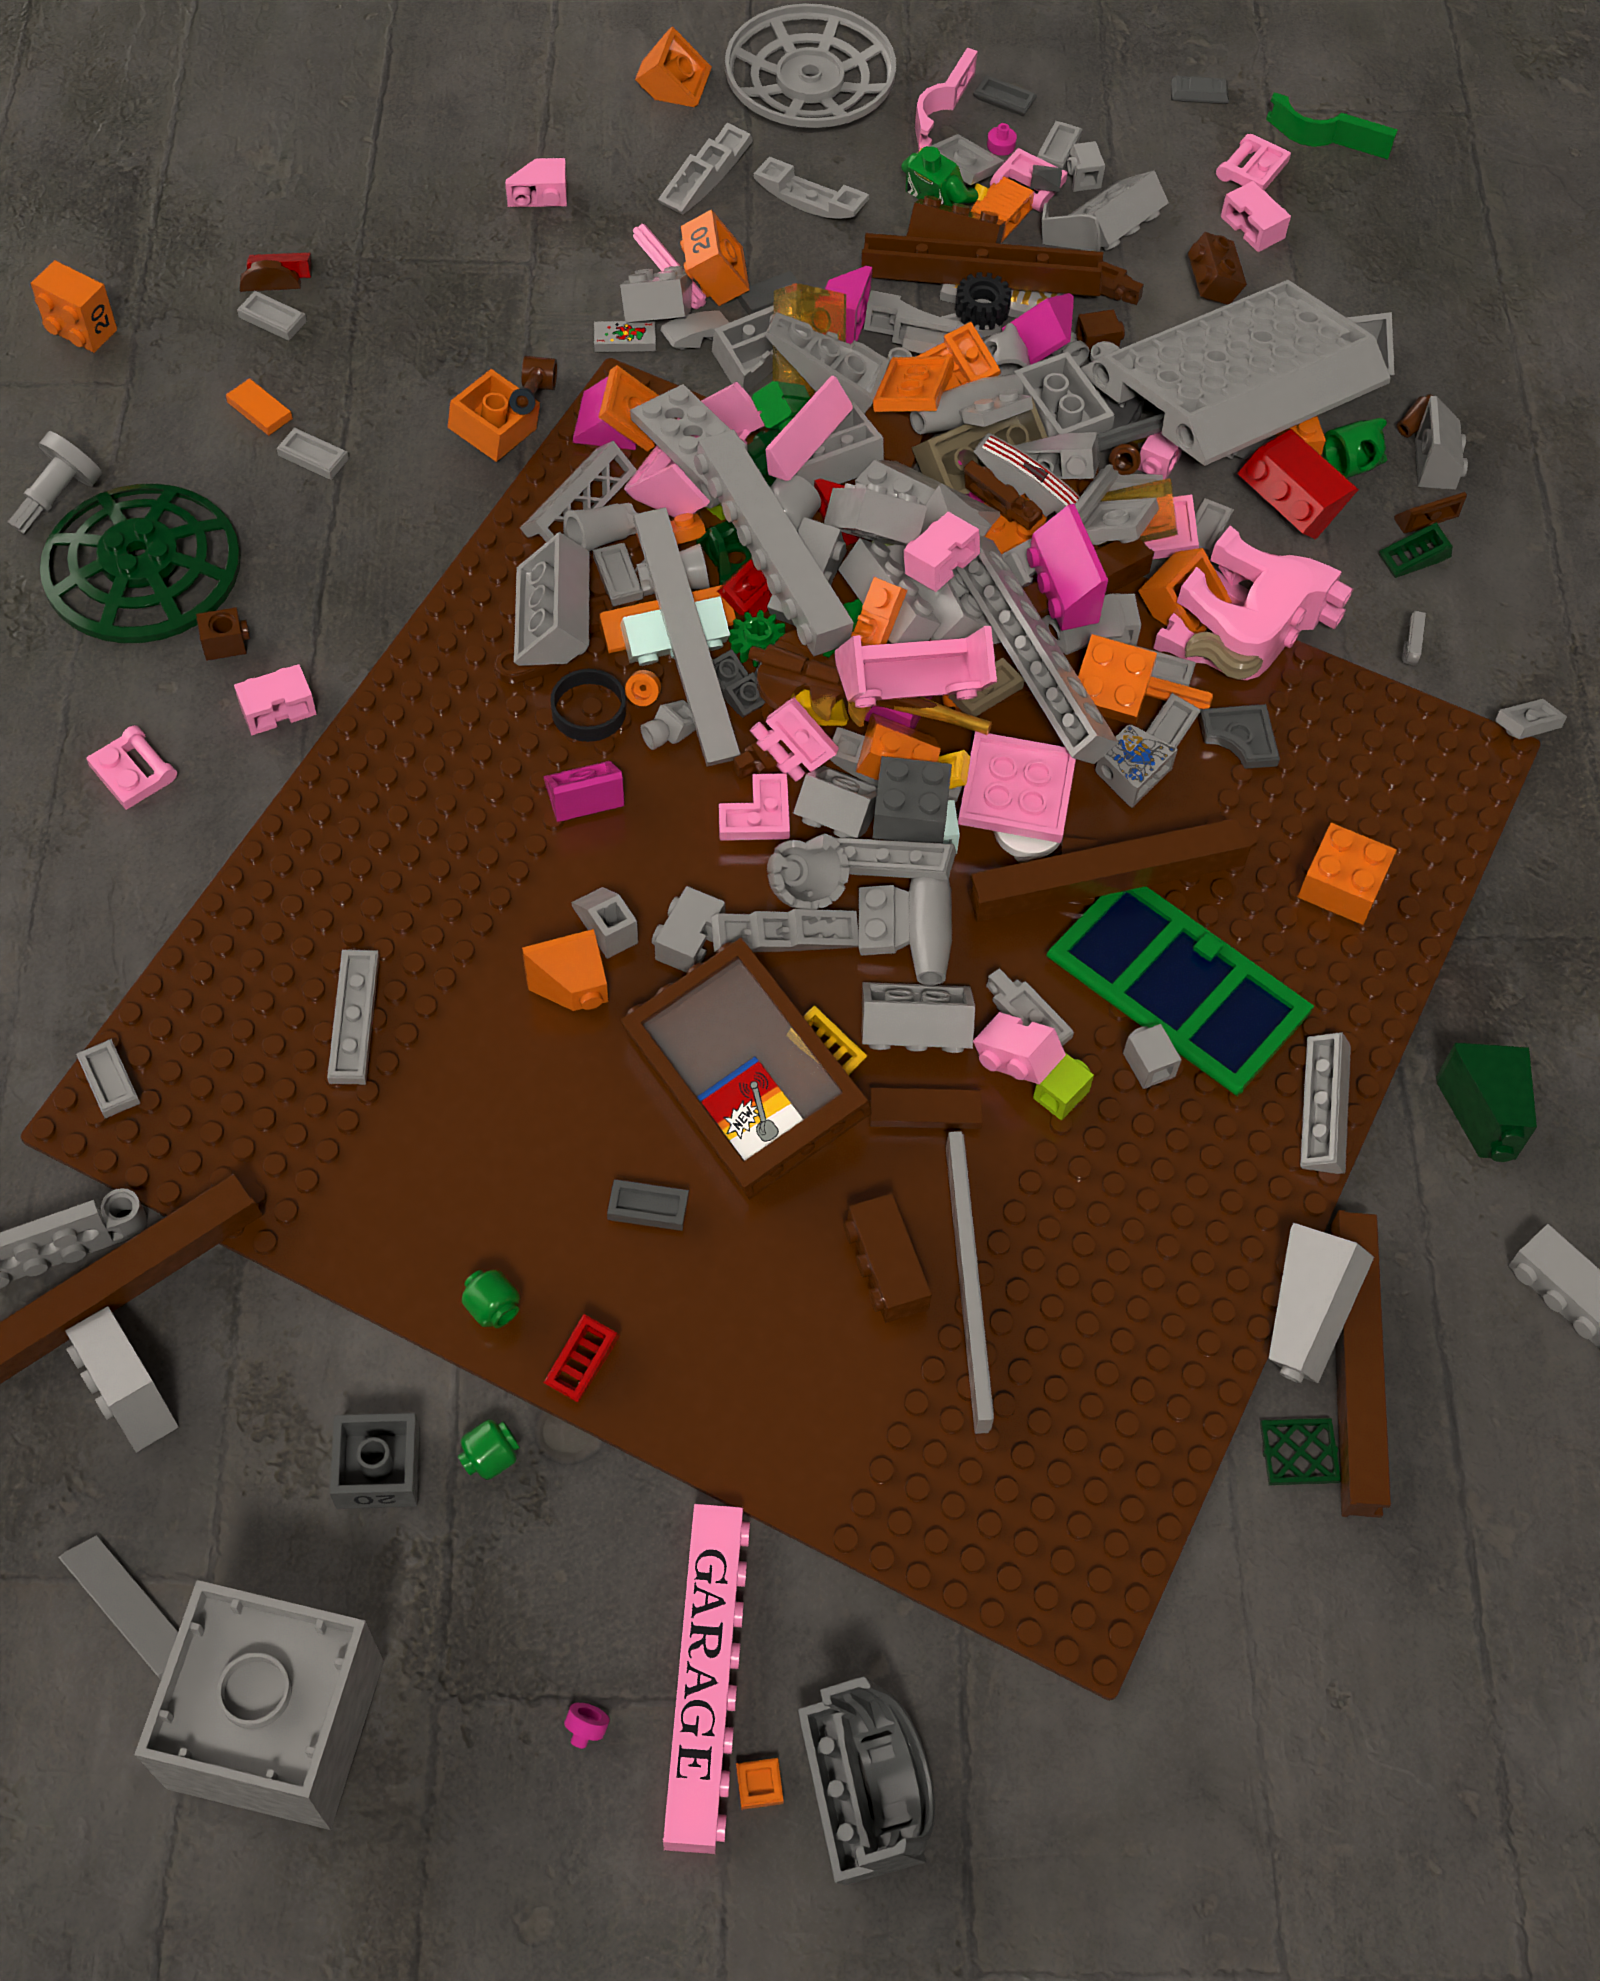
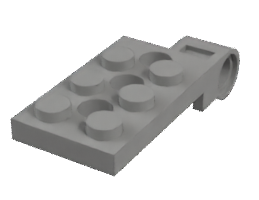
M684 384L631 409V420L685 472L687 477L710 500L706 507L711 509L721 504L718 498H713L707 479L703 474L700 475L697 472L694 456L697 455L698 440L731 429ZM690 435H697V436H700V437L695 438V437L690 436ZM741 440L742 444L747 450V444Z
M116 1189L109 1192L103 1198L100 1206L101 1213L95 1201L91 1200L0 1232V1289L7 1286L10 1281L24 1276L40 1275L47 1271L48 1268L64 1262H77L83 1259L86 1254L129 1240L140 1234L146 1227L147 1215L137 1195L129 1189ZM132 1210L126 1217L116 1218L120 1212Z

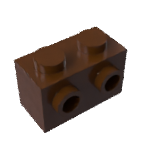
M1204 232L1188 252L1200 296L1207 300H1214L1228 305L1233 302L1247 285L1234 241L1222 235L1217 236Z

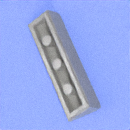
M1343 1032L1307 1037L1300 1163L1302 1169L1335 1174L1345 1173L1351 1045Z
M97 1535L65 1551L58 1558L161 1680L178 1631Z

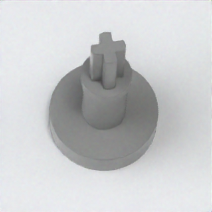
M48 431L38 444L39 448L52 461L33 485L23 493L26 499L7 522L22 534H25L42 511L49 512L53 502L73 477L81 483L92 487L102 475L101 469L85 453L52 431Z

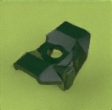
M727 520L705 529L706 533L701 538L696 539V545L700 543L701 548L704 549L714 566L717 567L719 585L726 582L752 557L747 546H743L740 543L737 529L733 523ZM738 551L743 553L746 558L742 563L733 564L730 563L728 555Z

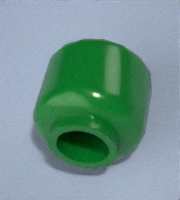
M478 1270L465 1281L466 1289L462 1294L461 1302L480 1326L503 1327L519 1312L517 1305L519 1304L520 1294L500 1270H489L487 1272Z
M488 1419L462 1436L460 1442L464 1452L457 1456L470 1476L477 1472L481 1478L489 1480L516 1462L517 1454L515 1451L520 1446L504 1421L498 1424L496 1421Z

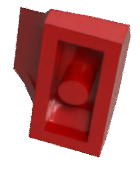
M752 557L724 582L717 591L740 616H744L745 612H748L752 617H757L759 610L765 613L768 610L767 606L772 596L766 577L761 570L756 569Z

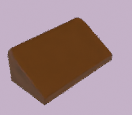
M1462 492L1406 510L1395 515L1394 520L1405 534L1428 527L1436 522L1441 523L1459 517L1467 494Z

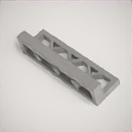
M614 441L596 448L520 529L528 538L540 534L545 542L549 541L554 535L548 527L553 521L563 522L564 527V515L568 510H571V503L573 501L583 502V510L603 507L635 474L636 468ZM613 459L625 471L619 478L610 477L609 463ZM592 481L602 482V496L600 498L591 497L590 483Z

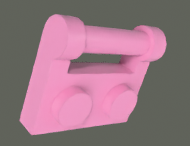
M1247 134L1241 140L1240 147L1229 160L1219 165L1216 175L1221 181L1228 182L1232 180L1242 186L1254 181L1265 191L1289 162L1291 152L1258 136ZM1255 152L1243 168L1238 167L1248 154Z
M1018 148L995 172L990 181V186L993 183H999L1000 179L1002 180L1004 176L1030 187L1033 165L1056 166ZM1062 170L1060 188L1067 180L1068 172ZM1034 189L1038 191V194L1034 193L1032 209L1042 212L1044 203H1048L1056 192Z
M136 725L128 727L120 738L86 757L88 765L125 810L167 786L177 776V771L170 763H165L145 740L144 732ZM135 748L153 769L154 774L147 778L127 752Z

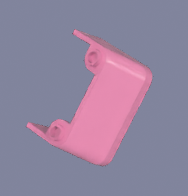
M738 382L701 400L731 430L734 429L737 436L746 444L747 441L745 439L749 433L765 426L760 417L762 412L757 411L752 398ZM690 435V436H693V437H695V438L700 437V436H697V435ZM657 445L624 488L634 500L654 509L666 507L668 515L674 518L683 513L695 514L697 510L707 506L710 502L687 477L685 472Z
M984 626L967 638L868 646H861V637L858 635L851 637L835 650L836 667L847 701L855 702V708L876 706L877 700L956 694L957 700L977 698L978 691L984 690L997 682L991 626Z

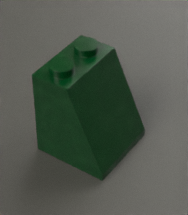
M1455 1043L1436 1076L1437 1085L1478 1157L1492 1158L1496 1162L1516 1160L1537 1128L1529 1047Z

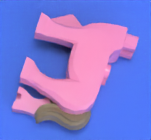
M1229 526L1215 543L1210 561L1219 564L1218 568L1231 586L1237 585L1243 580L1254 582L1244 606L1227 603L1217 598L1209 590L1205 574L1196 567L1181 586L1177 603L1190 610L1213 633L1199 632L1195 634L1185 626L1180 617L1173 613L1169 618L1167 628L1164 629L1162 627L1157 633L1154 649L1159 652H1169L1179 658L1196 663L1207 664L1221 671L1227 677L1236 680L1253 679L1259 677L1270 667L1285 646L1288 648L1292 647L1300 631L1314 630L1319 622L1335 629L1344 617L1346 609L1343 607L1351 597L1353 588L1339 581L1341 571L1311 558L1294 555L1278 556L1255 549L1241 539L1239 532L1232 526Z

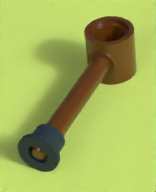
M524 356L521 376L523 388L513 391L509 399L510 406L514 412L521 415L530 413L535 406L534 394L537 389L555 390L557 359Z

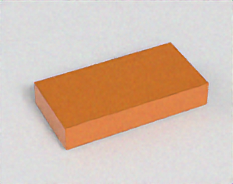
M250 378L226 394L227 403L268 436L293 419L289 409Z

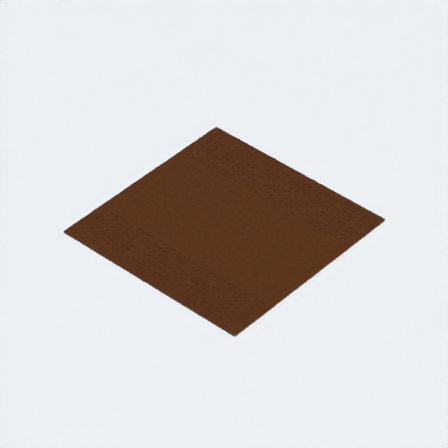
M608 358L580 392L84 1049L86 1050L112 1039L140 1104L104 1118L82 1066L77 1059L22 1131L21 1140L25 1145L113 1190L124 1188L133 1191L142 1205L165 1217L234 1174L249 1197L254 1199L263 1216L219 1243L220 1245L730 1507L743 1508V1513L1078 1686L1106 1700H1114L1122 1687L1268 1359L1290 1229L1293 1223L1321 1232L1325 1231L1541 743L1538 739L1531 736L1523 739L1512 737L1506 732L1504 727L1495 721L1298 640L1294 642L1291 648L1285 646L1270 667L1259 677L1249 680H1236L1227 677L1221 671L1207 664L1196 663L1189 687L1212 693L1213 699L1210 708L1266 704L1280 757L1278 766L1244 769L1240 759L1231 750L1220 745L1204 743L1199 717L1197 716L1177 746L1178 750L1173 768L1133 808L1096 773L1097 762L1091 764L1076 759L1063 837L1097 840V847L1238 818L1247 842L1251 844L1244 866L1147 887L1313 1004L1312 1013L1239 1096H1235L1180 1054L1179 1056L1182 1060L1176 1077L1143 1089L1123 1054L1128 1036L1141 1026L1046 957L1051 947L1091 905L1065 903L976 922V914L968 893L969 889L973 888L970 878L971 873L1019 864L1020 862L999 845L992 830L958 824L960 833L958 851L949 876L952 896V945L946 979L938 985L971 987L975 1003L974 1040L992 1019L1001 1012L992 1000L994 995L986 987L989 979L988 976L1000 968L1012 982L1019 980L1023 983L1026 981L1073 1030L1072 1039L1062 1047L1064 1052L1070 1057L1084 1062L1090 1069V1072L1094 1074L1089 1093L1061 1121L1033 1099L1036 1083L1018 1080L1011 1075L986 1069L979 1060V1053L974 1042L973 1049L964 1048V1051L959 1053L943 1051L942 1047H927L925 1051L907 1050L905 1046L891 1045L890 1049L876 1050L870 1048L869 1044H862V982L921 984L916 978L910 944L897 950L896 953L863 956L860 955L859 946L824 950L753 952L802 1016L815 1005L867 1055L849 1076L867 1098L869 1105L871 1088L981 1090L982 1128L870 1127L869 1115L749 1200L628 1036L621 1019L635 1005L644 1004L655 997L658 990L664 985L674 984L686 975L684 971L655 960V945L652 944V937L659 924L664 925L669 917L668 909L672 900L676 896L680 898L686 886L724 901L725 914H751L755 911L789 912L796 909L784 904L772 891L767 877L769 857L774 854L775 848L785 841L799 840L806 843L822 834L840 838L833 833L834 829L824 825L820 828L807 825L801 821V816L793 814L805 776L810 771L803 763H800L799 766L804 770L805 774L796 782L787 773L789 839L720 840L719 804L753 803L752 775L740 780L733 770L734 760L707 767L696 730L678 743L672 744L667 740L665 744L654 750H651L646 745L641 734V725L654 720L660 705L680 700L688 703L675 659L671 658V654L658 657L659 661L650 665L639 666L638 662L629 663L626 650L608 653L600 630L589 633V647L583 654L577 655L567 664H560L552 673L519 683L509 684L501 681L497 677L495 670L497 656L506 650L514 648L515 629L513 618L515 617L517 567L546 543L540 534L528 538L520 527L592 452L600 447L573 443L574 431L584 391L608 377L610 370L616 365L658 395L679 386L616 359ZM691 391L700 401L707 398ZM763 426L749 433L745 439L747 445L753 441L759 432H767L769 428ZM637 445L636 450H620L638 470L654 448L647 452ZM615 459L609 463L610 477L619 478L625 472ZM857 478L841 483V485L845 486V483L855 485ZM629 480L604 505L631 503L637 513L656 510L634 500L624 490ZM592 481L590 483L591 497L600 498L602 496L601 481ZM573 501L571 503V510H583V502ZM705 507L695 512L704 523L705 529L726 521V518L720 520ZM818 510L812 520L824 523V519ZM669 516L670 521H673L674 517ZM553 521L548 527L554 536L558 532L564 534L563 522ZM636 534L629 535L626 539L595 548L599 549L625 543L634 569L637 567V564L645 559L643 551L638 544ZM696 539L678 544L679 551L696 545ZM856 542L846 546L847 553L843 561L850 553ZM702 549L710 588L720 586L717 567L714 566L712 560L709 559L704 549ZM593 550L589 551V599L607 595L593 558ZM738 551L728 555L730 563L733 564L742 563L746 558L743 553ZM637 570L635 573H636L637 578H638V580H639V575H638V570ZM838 570L831 587L842 605L847 602L855 601L858 597ZM1037 573L1032 576L1033 583L1037 581ZM1141 577L1112 593L1135 594L1141 621V629L1136 646L1157 651L1154 649L1157 633L1162 627L1166 629L1167 626L1153 618L1138 590L1149 580L1148 578ZM655 594L643 595L641 600L616 605L613 608L618 609L654 601L657 598ZM734 610L736 619L744 622V616H740ZM768 610L764 613V618L766 619L770 616ZM776 619V624L785 623V634L797 629L794 625ZM733 625L728 626L729 630L733 629ZM1049 625L1050 632L1058 640L1056 630L1052 625ZM1209 628L1205 631L1213 633ZM729 638L723 643L722 648L709 651L712 660L731 650ZM1087 647L1068 655L1064 654L1077 676L1079 675ZM1006 649L995 654V662L1004 658L1014 669H1017ZM1165 651L1161 652V653H1164V654H1168V655L1175 656V655H1173V654H1171V653H1169V652H1165ZM738 653L736 656L740 660V653ZM748 658L742 665L748 674L752 672L755 674L757 667H754L752 660ZM596 669L607 672L621 683L624 692L628 679L636 671H651L660 680V694L651 705L637 706L627 698L625 692V720L614 734L605 739L590 742L572 739L556 727L552 718V690L562 677L573 671ZM583 684L566 691L558 700L556 709L566 721L578 726L589 727L603 724L613 718L620 709L621 702L617 695L606 687L596 684ZM942 695L931 698V701L944 706ZM1035 696L996 704L976 716L992 722L989 734L1065 747ZM1145 696L1135 727L1146 732L1166 701ZM843 698L849 718L845 726H820L832 740L837 727L865 736L868 721L864 720V726L859 727L851 719L848 713V701ZM724 699L740 754L745 752V748L758 741L750 732V729L756 723L761 722L768 731L772 729L766 725L762 718V707L742 718ZM921 716L915 730L936 738L941 748L939 756L962 750L971 755L975 731ZM1103 716L1115 737L1127 725H1131ZM831 760L826 761L818 767L820 768L822 766H826L831 769L842 772L844 774L855 777L852 774L840 768L839 766H837L836 764H834ZM606 761H611L621 771L624 806L557 822L543 776ZM962 786L957 802H955L957 820L959 818L964 786ZM874 818L871 824L869 825L866 833L860 836L859 838H855L884 840L872 838ZM1330 823L1397 849L1364 925L1298 898L1307 872ZM1061 843L1054 852L1039 859L1061 855ZM849 874L848 882L844 884L846 888L842 895L836 901H832V904L817 910L856 911L859 932V887L894 885V887L909 892L911 878ZM604 887L621 896L637 920L638 943L608 959L599 948L607 982L608 1002L602 1003L594 1009L572 1011L529 991L522 947L588 931L573 909L571 902ZM1126 892L1069 953L1113 984L1170 922ZM1184 932L1170 944L1125 993L1176 1031L1234 969L1220 959L1218 955L1211 962L1200 956L1193 950L1197 941ZM706 940L702 946L703 949H706V955L701 963L716 955L713 942ZM342 950H378L380 956L366 1085L329 1084L327 1079ZM742 963L646 1029L697 1099V1096L753 1057L759 1060L803 1120L842 1093L822 1066L799 1049L787 1037L791 1026ZM1246 977L1190 1041L1233 1073H1236L1292 1009ZM811 1026L815 1032L818 1030L816 1026ZM1343 1032L1351 1045L1345 1173L1335 1174L1302 1169L1300 1163L1307 1037ZM824 1034L820 1039L825 1043L829 1037ZM835 1043L829 1051L833 1055L840 1046ZM846 1052L838 1060L839 1064L843 1066L852 1055ZM701 1103V1105L703 1106V1108H704V1109L706 1110V1112L709 1114V1112L707 1111V1109H706V1108L704 1107V1105ZM721 1130V1132L723 1133V1135L726 1137V1139H727V1140L729 1141V1143L732 1145V1143L730 1142V1140L727 1138V1136H726V1135L724 1134V1132ZM960 1131L964 1134L994 1413L991 1430L989 1433L975 1434L946 1157L948 1133ZM614 1179L689 1190L683 1231L608 1220L607 1211ZM892 1193L932 1296L929 1310L885 1323L881 1311L875 1312L869 1297V1290L872 1289L868 1276L862 1278L856 1262V1255H859L855 1243L850 1244L848 1242L843 1222L847 1221L849 1206ZM478 1270H483L484 1272L500 1270L520 1294L519 1304L517 1305L519 1312L503 1327L480 1326L461 1302L462 1294L466 1289L465 1281ZM585 1314L617 1332L620 1338L581 1400L577 1403L544 1384V1381L581 1317ZM590 1332L584 1337L599 1347L603 1342L601 1338ZM581 1345L576 1350V1352L590 1360L595 1356V1353ZM572 1358L567 1363V1365L583 1374L588 1368ZM563 1371L558 1377L575 1388L580 1382Z

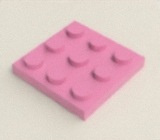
M975 731L967 784L964 786L958 824L1061 843L1076 759L1071 757L1066 747L995 734L985 735Z

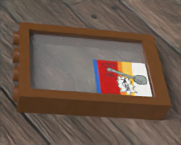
M742 937L735 942H728L721 946L716 955L704 963L693 965L684 977L674 984L664 985L658 990L655 997L644 1004L635 1005L621 1019L628 1036L749 1200L872 1114L867 1098Z

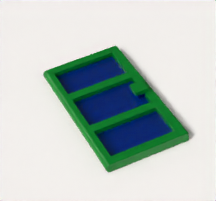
M1147 886L1100 896L1051 947L1046 957L1141 1027L1147 1026L1151 1028L1161 1024L1178 1054L1235 1096H1239L1248 1084L1307 1019L1314 1008L1313 1004Z

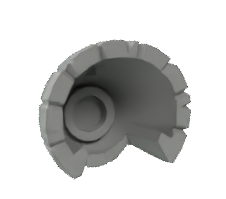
M822 834L806 843L799 840H789L779 844L775 848L774 854L769 857L767 864L769 885L777 898L792 908L815 910L827 907L832 904V901H836L846 888L844 884L848 882L849 878L848 858L844 853V848L839 847L840 843L832 836Z

